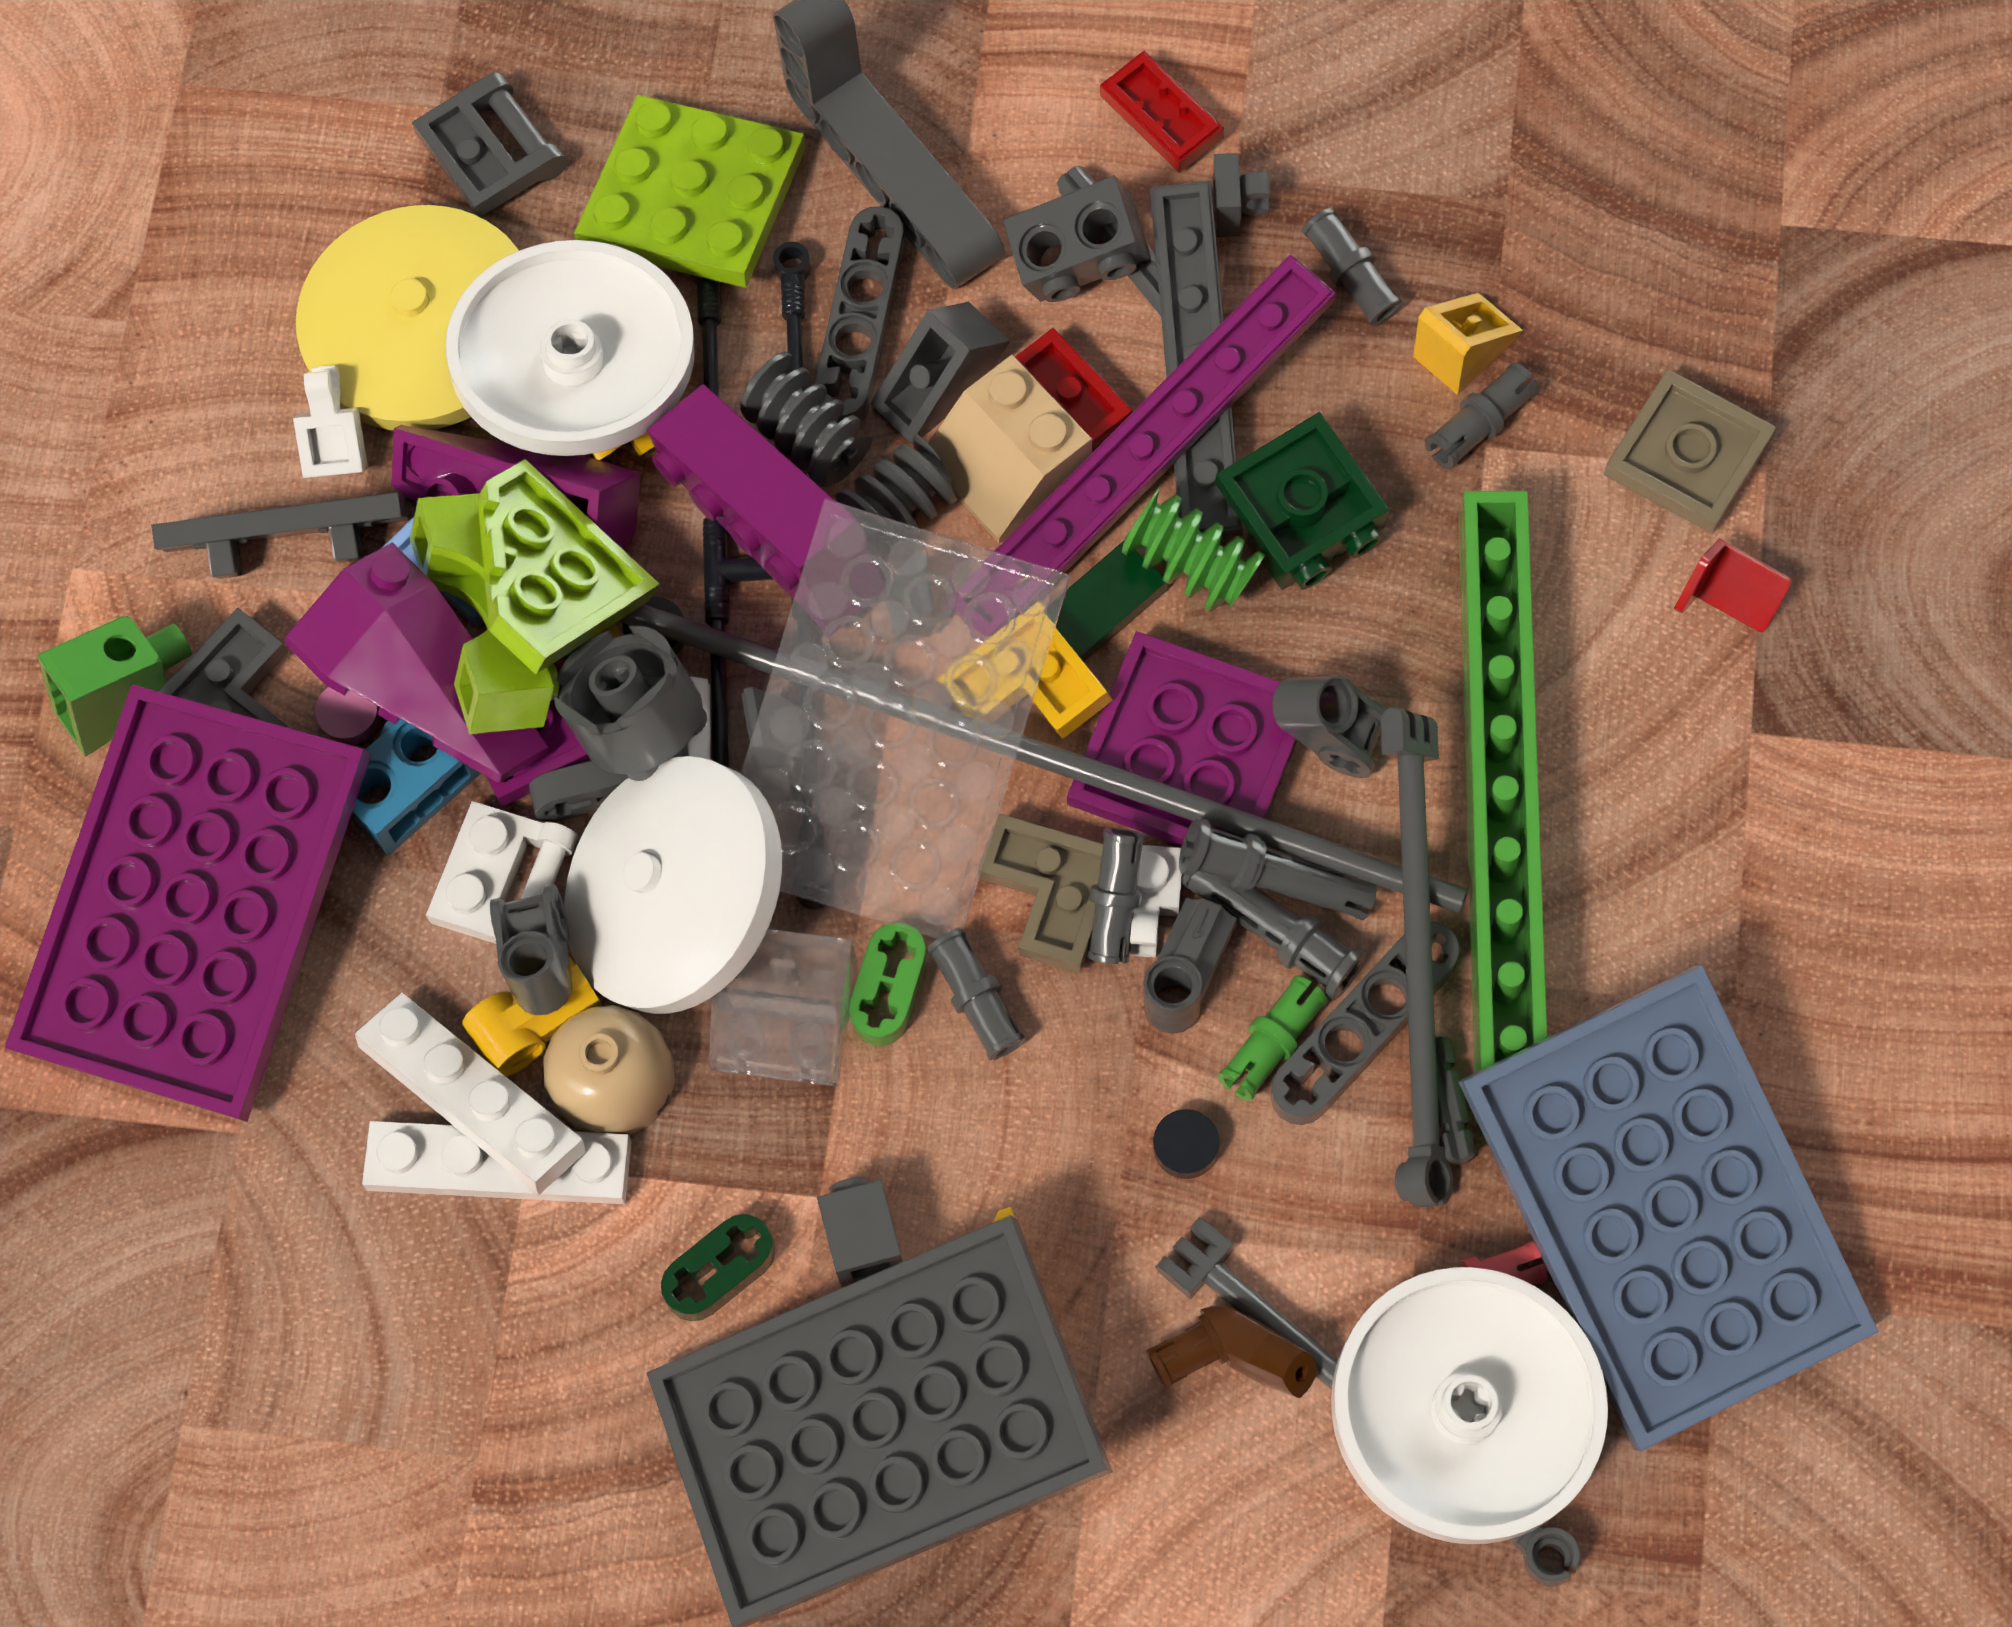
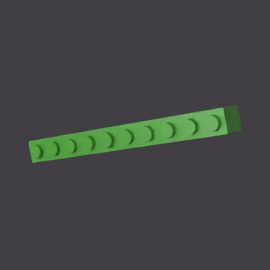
M1464 491L1459 517L1474 1073L1547 1038L1528 491Z

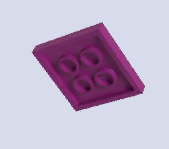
M1136 631L1109 694L1113 701L1104 707L1084 756L1266 819L1298 740L1283 731L1276 723L1273 715V696L1281 682ZM1073 780L1067 794V805L1181 847L1186 832L1193 822L1192 820L1077 780Z

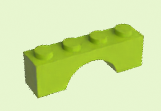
M480 493L418 498L410 536L418 568L436 585L438 590L450 593L473 607L487 627L483 634L463 644L454 682L469 734L544 727L550 701L555 700L554 696L558 697L559 693L557 669L553 663L539 673H533L489 631L477 499Z

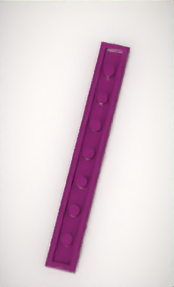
M1290 254L945 600L947 606L986 641L1032 604L1036 603L1336 301V293L1295 256Z

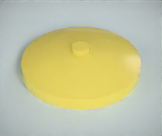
M414 205L396 208L369 217L354 225L333 241L320 255L311 268L299 296L296 313L297 340L309 372H312V367L337 365L341 389L340 409L359 408L361 422L374 427L394 431L395 427L405 425L434 430L469 419L470 415L460 403L450 378L446 357L448 324L458 300L469 285L487 268L499 260L518 252V248L501 230L488 221L472 213L446 206Z

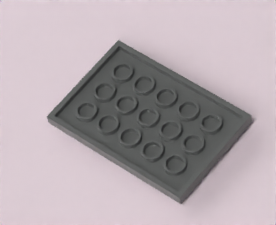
M1011 1215L647 1372L732 1627H747L1113 1472L1018 1220Z

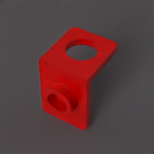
M1719 538L1700 558L1674 609L1683 613L1696 598H1699L1754 630L1764 632L1769 627L1791 587L1792 580L1787 575Z

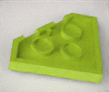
M526 459L486 481L477 499L489 631L533 673L537 674L651 600L660 583Z

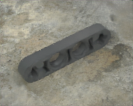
M882 206L869 207L860 211L853 218L849 227L814 385L817 383L823 384L827 388L826 398L820 406L822 407L831 401L832 397H837L840 393L842 384L841 372L850 375L849 384L852 398L846 399L844 402V411L837 423L851 415L857 416L862 421L868 414L905 249L903 224L896 213ZM876 229L886 230L887 237L880 240L877 252L878 262L869 259L868 238L873 237ZM861 279L875 280L883 288L881 294L869 302H860L853 299L849 295V290L856 281ZM850 332L863 333L871 340L869 348L857 356L843 354L838 350L837 343L843 335Z
M1430 921L1431 945L1436 942L1442 946L1440 954L1442 964L1439 965L1432 960L1433 994H1435L1454 972L1460 947L1457 937L1450 928L1439 922ZM1405 934L1279 1068L1273 1078L1271 1101L1273 1109L1280 1118L1290 1124L1297 1125L1313 1123L1319 1119L1407 1025ZM1395 964H1399L1402 971H1400L1397 968H1394L1393 966ZM1378 985H1393L1404 994L1405 1005L1396 1014H1379L1369 1004L1368 995L1370 991ZM1339 1030L1350 1031L1361 1040L1363 1050L1352 1061H1337L1326 1051L1325 1041L1329 1035ZM1309 1056H1313L1324 1071L1312 1089V1098L1315 1102L1310 1105L1307 1101L1301 1099L1295 1105H1292L1287 1101L1289 1087L1286 1083L1291 1080L1296 1085H1302L1314 1073L1315 1063L1307 1060ZM1326 1073L1338 1079L1332 1083Z

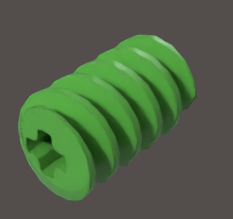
M1159 487L1125 537L1121 553L1129 556L1140 547H1146L1142 567L1150 570L1162 560H1165L1167 565L1163 581L1170 584L1183 574H1186L1188 579L1184 591L1185 596L1191 598L1202 589L1207 588L1209 592L1205 605L1206 610L1212 612L1224 602H1228L1230 608L1258 568L1265 554L1258 550L1244 561L1241 560L1245 540L1237 536L1222 547L1219 544L1224 526L1216 522L1201 533L1199 526L1203 512L1195 508L1180 519L1178 513L1182 498L1175 494L1160 505L1157 503Z

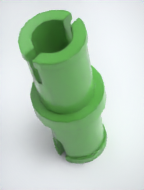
M1297 975L1292 978L1290 985L1266 1016H1258L1248 1027L1250 1036L1227 1066L1218 1073L1219 1081L1226 1089L1230 1090L1244 1071L1249 1072L1234 1094L1238 1098L1251 1101L1255 1097L1256 1091L1280 1060H1288L1298 1049L1297 1038L1318 1011L1327 1004L1328 999L1318 986H1316L1301 1006L1297 1004L1311 984L1310 980Z

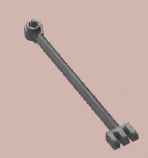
M1391 707L1386 709L1381 716V748L1383 755L1398 758L1413 1147H1408L1409 1158L1406 1162H1402L1396 1170L1395 1187L1399 1197L1403 1201L1410 1202L1415 1207L1443 1206L1452 1195L1453 1174L1451 1166L1445 1158V1147L1440 1146L1424 778V762L1439 759L1438 726L1431 717Z
M1198 1217L1190 1226V1229L1208 1247L1202 1252L1189 1240L1181 1237L1174 1244L1173 1249L1191 1266L1185 1272L1174 1261L1164 1256L1155 1266L1157 1271L1190 1300L1204 1284L1208 1285L1236 1310L1253 1317L1296 1343L1315 1358L1317 1364L1316 1377L1332 1390V1382L1338 1360L1223 1264L1234 1251V1244L1207 1221ZM1538 1527L1522 1536L1510 1539L1516 1544L1515 1547L1524 1554L1525 1568L1529 1576L1537 1583L1548 1587L1559 1586L1569 1581L1571 1576L1567 1571L1571 1570L1576 1573L1580 1561L1579 1546L1574 1537L1566 1530L1556 1527L1544 1529ZM1547 1548L1557 1550L1563 1558L1562 1569L1566 1571L1563 1572L1561 1568L1556 1571L1545 1570L1538 1561L1540 1551Z

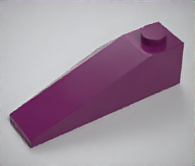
M405 425L394 428L391 486L416 504L418 498L478 494L483 489L486 481L526 459L624 551H626L636 532L640 472L586 456L540 454L520 449L504 442Z
M393 542L345 567L286 635L285 644L326 686L344 696L349 690L378 705L379 716L395 725L402 719L432 736L434 747L498 783L547 754L548 746L536 728L469 734L454 682L463 644L473 638L436 585Z

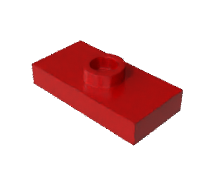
M1145 50L1100 84V96L1178 173L1224 138V127Z

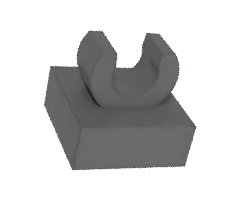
M1238 153L1214 154L1213 196L1216 237L1240 236L1241 213L1250 216L1269 213V173L1250 172L1239 177Z

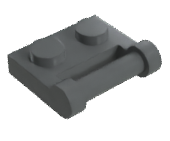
M499 72L485 76L412 122L418 138L475 214L480 218L539 180L549 181L557 177L566 168L568 159L559 147L554 143H547L512 97L513 87L504 75ZM485 109L494 110L527 153V156L515 163L480 117L479 113Z

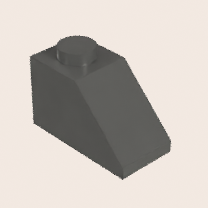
M970 302L930 309L926 312L870 405L910 443L913 442L915 434L923 438L946 418L968 387L994 368L1010 340Z

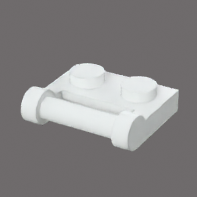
M472 801L426 913L427 919L431 924L496 944L490 915V901L500 897L506 901L527 846L531 845L540 848L521 899L543 894L544 887L554 884L565 855H572L579 835L572 829L557 823H542Z

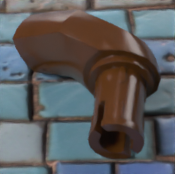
M1214 1305L1201 1309V1315L1197 1317L1198 1324L1188 1328L1185 1332L1146 1350L1156 1374L1166 1389L1184 1379L1187 1375L1217 1360L1221 1365L1226 1362L1233 1369L1260 1384L1297 1398H1301L1308 1391L1317 1376V1364L1315 1358L1309 1352L1253 1317L1225 1305Z

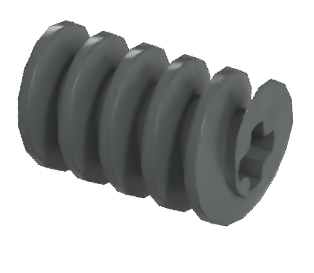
M786 351L776 354L748 382L741 400L740 410L742 416L753 424L757 423L759 433L770 440L774 439L776 449L785 455H791L792 463L801 471H808V477L820 488L832 486L842 481L858 466L870 449L873 437L864 435L855 440L854 437L859 431L861 420L857 416L851 415L837 423L844 411V404L840 400L834 399L820 407L826 398L827 388L823 384L817 383L805 390L810 380V372L806 368L800 367L789 373L794 363L793 356Z
M918 434L913 436V448L901 445L893 451L894 463L882 459L874 465L875 478L866 474L858 477L855 480L856 493L844 488L835 495V501L857 520L874 562L879 560L873 542L877 538L891 548H895L899 544L893 526L897 523L911 534L918 530L912 513L914 510L918 509L930 519L938 515L932 501L934 495H938L950 505L957 501L948 470L934 449Z

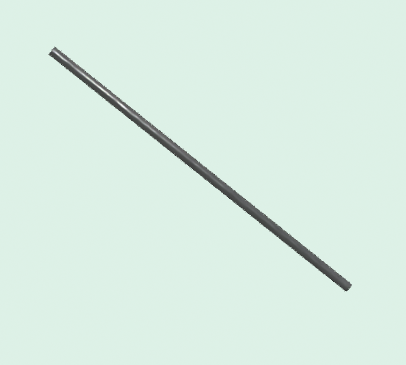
M646 604L619 620V622L630 626H644L654 629L665 638L1171 814L1192 821L1196 818L1209 820L1211 827L1241 838L1246 834L1257 835L1265 842L1266 847L1403 894L1402 866ZM1429 876L1430 903L1460 914L1468 889Z

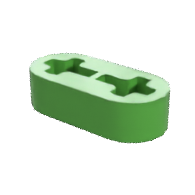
M889 923L874 932L869 941L850 1000L849 1015L854 1032L862 1041L873 1046L889 1045L903 1036L908 1027L926 970L927 951L923 937L915 927L906 923ZM898 941L906 942L908 953L914 957L913 960L902 959L898 965L895 978L887 976L889 963L887 955L882 952L883 949L894 950ZM882 990L890 992L888 1006L890 1013L895 1016L894 1020L883 1019L879 1028L871 1027L868 1014L863 1012L865 1008L875 1009L877 1007Z

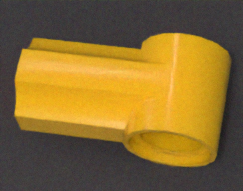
M569 957L572 993L567 1002L557 1011L547 1015L527 1013L518 1005L511 992L503 991L482 1000L462 1020L463 1027L485 1060L504 1076L514 1075L535 1062L544 1052L546 1042L551 1040L552 1035L569 1017L590 1007L602 1006L589 982L571 957Z

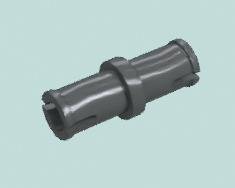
M1324 209L1304 225L1302 229L1303 234L1310 239L1331 268L1329 273L1331 280L1337 287L1346 288L1367 317L1369 324L1377 326L1384 323L1399 311L1403 302L1394 294L1373 264L1376 258L1369 248H1360L1337 217L1338 214L1334 209Z
M1512 363L1506 368L1505 372L1481 393L1473 392L1464 398L1460 403V411L1434 434L1429 435L1425 439L1427 451H1433L1437 446L1441 447L1431 457L1442 467L1452 469L1462 457L1484 438L1492 439L1496 437L1504 428V420L1529 398L1534 397L1538 393L1539 387L1536 380H1532L1526 386L1522 384L1532 376L1531 372L1519 363Z
M1106 828L1103 830L1104 841L1098 884L1092 885L1090 891V900L1095 903L1090 948L1088 949L1087 956L1094 961L1103 963H1127L1130 956L1128 951L1134 908L1140 907L1143 893L1137 889L1145 835L1129 829L1113 828L1112 830Z
M964 929L950 931L932 942L927 947V951L934 958L954 993L951 1003L957 1013H965L987 1051L986 1055L989 1060H997L1023 1045L1026 1038L1018 1029L998 994L1002 989L1001 984L996 976L987 975L967 940Z

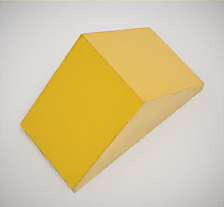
M1478 292L1425 307L1418 317L1413 357L1458 395L1512 345L1523 330Z

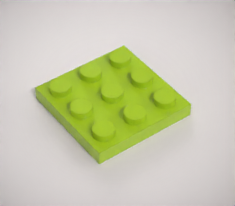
M637 95L575 229V239L618 246L638 254L657 267L747 288L806 150L804 133Z

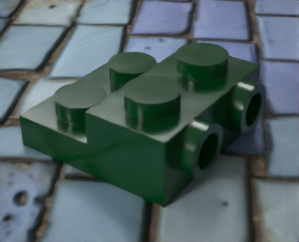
M1321 412L1316 413L1220 471L1215 476V485L1249 532L1248 543L1254 552L1260 550L1265 554L1261 562L1281 590L1295 582L1301 590L1312 587L1325 578L1332 570L1328 563L1329 561L1347 550L1353 558L1360 557L1377 546L1384 537L1380 530L1386 526L1390 509Z

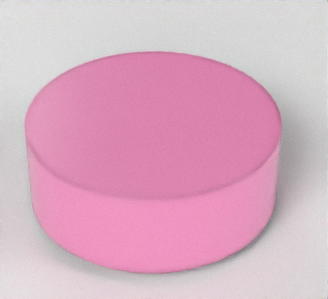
M327 687L319 696L315 706L316 720L324 735L330 740L351 746L359 745L370 739L376 733L381 723V716L378 715L379 706L351 690L344 696L334 689Z

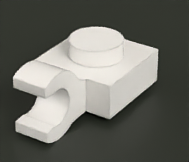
M337 365L312 367V372L303 374L310 412L299 413L293 418L303 478L363 472L368 468L359 408L340 409L341 388Z
M1142 845L1137 889L1142 891L1143 894L1141 906L1134 908L1131 924L1130 956L1156 958L1159 915L1178 917L1182 873L1179 870L1181 848Z

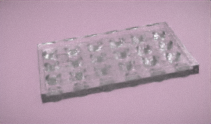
M824 499L740 773L760 790L774 814L782 849L781 892L937 939L955 929H964L1071 575Z

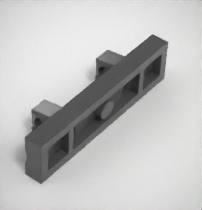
M396 492L151 524L154 549L163 550L164 552L207 548L211 577L223 579L242 576L239 543L243 544L251 541L313 533H327L329 531L334 561L339 563L353 562L364 558L361 528L410 521L407 496Z

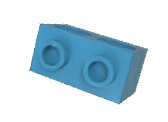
M402 719L396 725L388 721L381 731V736L365 749L371 754V758L350 817L387 856L394 852L481 774L479 771L440 749H437L436 753L426 761H411L413 753L418 748L424 745H433L432 736ZM380 786L391 788L388 796L383 801L376 804L363 803L365 796L372 789Z

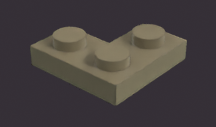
M997 813L977 869L978 879L1036 896L1018 947L1020 956L1081 974L1090 947L1095 903L1090 900V891L1092 885L1098 884L1103 844Z

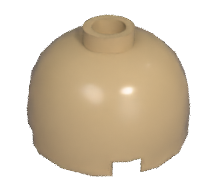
M616 1005L590 1007L569 1017L552 1035L544 1055V1088L558 1116L567 1124H571L575 1129L585 1132L628 1134L630 1136L650 1126L659 1116L658 1110L665 1104L668 1094L669 1097L671 1096L675 1085L674 1060L661 1032L638 1012Z

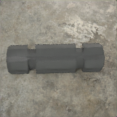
M1435 1037L1440 1146L1445 1147V1158L1450 1166H1456L1472 1161L1476 1149L1472 1131L1465 1129L1468 1126L1469 1117L1463 1091L1458 1083L1460 1081L1459 1072L1452 1070V1067L1455 1066L1454 1062H1456L1452 1041L1448 1037Z

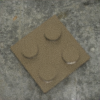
M1667 369L1607 462L1604 475L1713 534L1772 441L1777 427Z

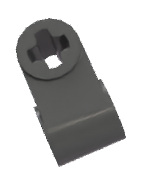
M1340 675L1292 677L1283 680L1276 688L1272 701L1273 715L1280 728L1318 755L1319 759L1329 768L1351 777H1369L1375 767L1371 757L1381 734V716L1387 708L1371 700L1353 686L1348 679Z
M546 886L543 889V894L507 903L501 897L492 899L490 901V915L496 938L498 966L518 1005L525 1012L533 1015H547L557 1011L567 1002L572 993L567 945L569 927L563 900L557 886Z

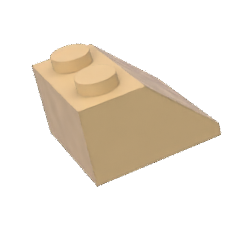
M1012 354L962 393L928 442L948 470L956 498L999 544L1008 538L1092 453V438Z

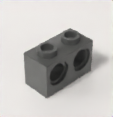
M1115 175L1003 219L1022 285L1040 302L1044 300L1059 302L1069 299L1079 293L1080 286L1100 278L1103 280H1115L1125 277L1135 271L1136 264L1151 259L1132 194ZM1110 223H1118L1117 232L1110 241L1104 244H1096L1097 235L1104 226ZM1061 245V253L1058 259L1049 266L1041 267V259L1045 251L1052 246Z

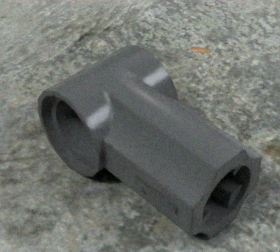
M1186 898L1157 961L1152 963L1146 971L1143 982L1145 1016L1150 1024L1159 1031L1170 1034L1184 1032L1193 1027L1199 1019L1202 1000L1237 927V918L1229 914L1223 906L1204 898ZM1174 986L1182 988L1189 996L1180 1003L1171 1004L1159 999L1157 993L1165 987Z

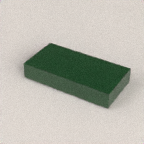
M1124 541L1042 610L1083 662L1167 590V583L1163 581L1164 577L1156 569L1151 568L1147 570L1142 567L1144 558L1137 551L1129 556L1121 553Z

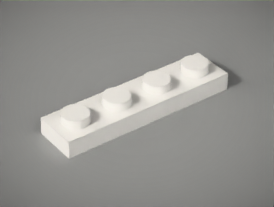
M401 993L355 1033L358 1047L538 1196L585 1153L583 1139L405 994Z
M370 1121L362 1185L367 1191L626 1204L632 1141L628 1134L575 1132L583 1139L585 1153L538 1196L453 1125Z

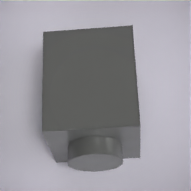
M866 1177L844 1179L829 1187V1194L817 1197L841 1287L853 1284L903 1262L881 1179L869 1183Z

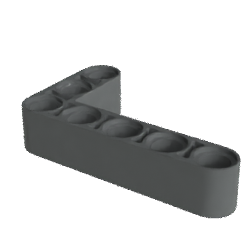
M793 0L773 13L784 80L793 101L877 203L882 207L891 209L899 216L903 224L904 235L940 278L952 289H957L1004 257V246L989 221L862 73L855 22L845 0Z

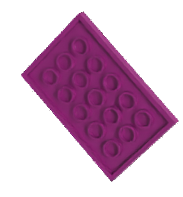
M131 684L5 1048L248 1122L371 754L362 748Z

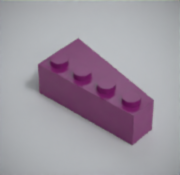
M704 384L699 386L647 429L657 451V454L652 457V461L661 475L674 487L681 483L689 491L691 499L699 510L711 521L716 519L729 532L737 545L745 553L752 556L829 637L886 590L857 520Z

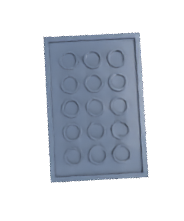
M1703 965L1694 966L1458 1081L1569 1314L1578 1323L1590 1341L1603 1372L1607 1394L1635 1450L1643 1451L1879 1332Z

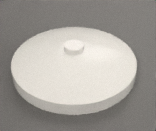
M583 240L555 241L528 247L499 260L487 268L469 285L458 300L451 314L446 335V357L451 382L460 403L470 417L491 435L505 443L535 453L558 456L586 455L602 452L621 446L645 434L650 426L678 403L690 380L695 354L690 312L683 296L672 280L653 263L634 252L606 243Z
M681 756L670 758L659 765L656 772L646 780L634 781L627 778L603 801L589 821L576 847L567 877L564 904L569 927L568 943L572 956L589 984L601 995L615 1003L641 1012L669 1014L695 1007L707 1001L724 989L744 969L755 954L770 925L777 904L782 876V849L778 826L774 814L760 790L739 772L715 761L701 757Z
M1473 1267L1434 1270L1408 1279L1386 1292L1362 1315L1351 1331L1340 1353L1332 1382L1331 1409L1336 1440L1342 1457L1358 1485L1383 1512L1415 1532L1446 1542L1488 1544L1516 1538L1537 1529L1562 1511L1582 1490L1599 1460L1604 1445L1608 1417L1607 1391L1603 1372L1590 1341L1571 1315L1549 1295L1524 1280L1494 1270Z

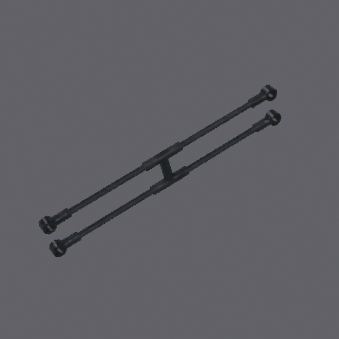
M798 242L781 244L773 255L776 275L781 281L782 317L787 323V352L794 359L789 373L803 367L801 320L806 315L805 280L811 271L808 251ZM794 258L802 261L800 265L794 268L783 266V263L788 259ZM692 275L693 282L697 285L698 323L702 326L704 385L719 397L717 326L722 320L720 294L723 282ZM706 517L702 523L705 623L710 627L725 632V625L730 620L729 583L774 579L752 556L728 558L727 530L716 519L711 521ZM791 597L792 618L796 620L797 655L799 658L813 662V619ZM710 653L713 761L729 768L726 659ZM798 684L800 734L804 750V759L801 761L803 825L799 827L800 870L794 877L793 887L798 902L807 909L815 910L823 908L829 903L833 895V887L830 875L825 870L824 828L822 825H819L814 689ZM810 880H819L825 884L823 890L816 895L803 893L802 887Z

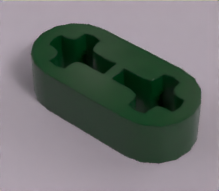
M734 1215L723 1221L673 1261L664 1271L661 1280V1293L670 1311L680 1319L687 1321L704 1320L717 1312L764 1274L772 1265L775 1256V1243L767 1225L759 1218L751 1215ZM740 1233L746 1239H750L756 1234L760 1237L754 1244L758 1252L754 1259L748 1261L746 1257L739 1255L724 1267L720 1264L734 1251L731 1242L733 1236ZM712 1269L716 1271L702 1285L706 1294L702 1301L696 1303L690 1297H686L680 1302L676 1299L683 1292L679 1284L682 1277L689 1275L693 1280L697 1281Z

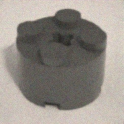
M629 626L633 634L614 638L611 632L607 631L592 637L578 647L564 662L559 671L557 681L561 685L559 698L554 696L558 712L597 767L610 773L627 774L634 781H643L650 778L656 772L659 765L676 755L693 736L703 730L707 722V713L703 709L702 698L698 689L665 637L648 627Z

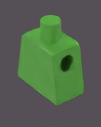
M122 616L37 655L52 710L86 757L113 739L131 684L159 691L166 684L164 671L190 657L192 651L176 624L171 623L145 638L131 617Z

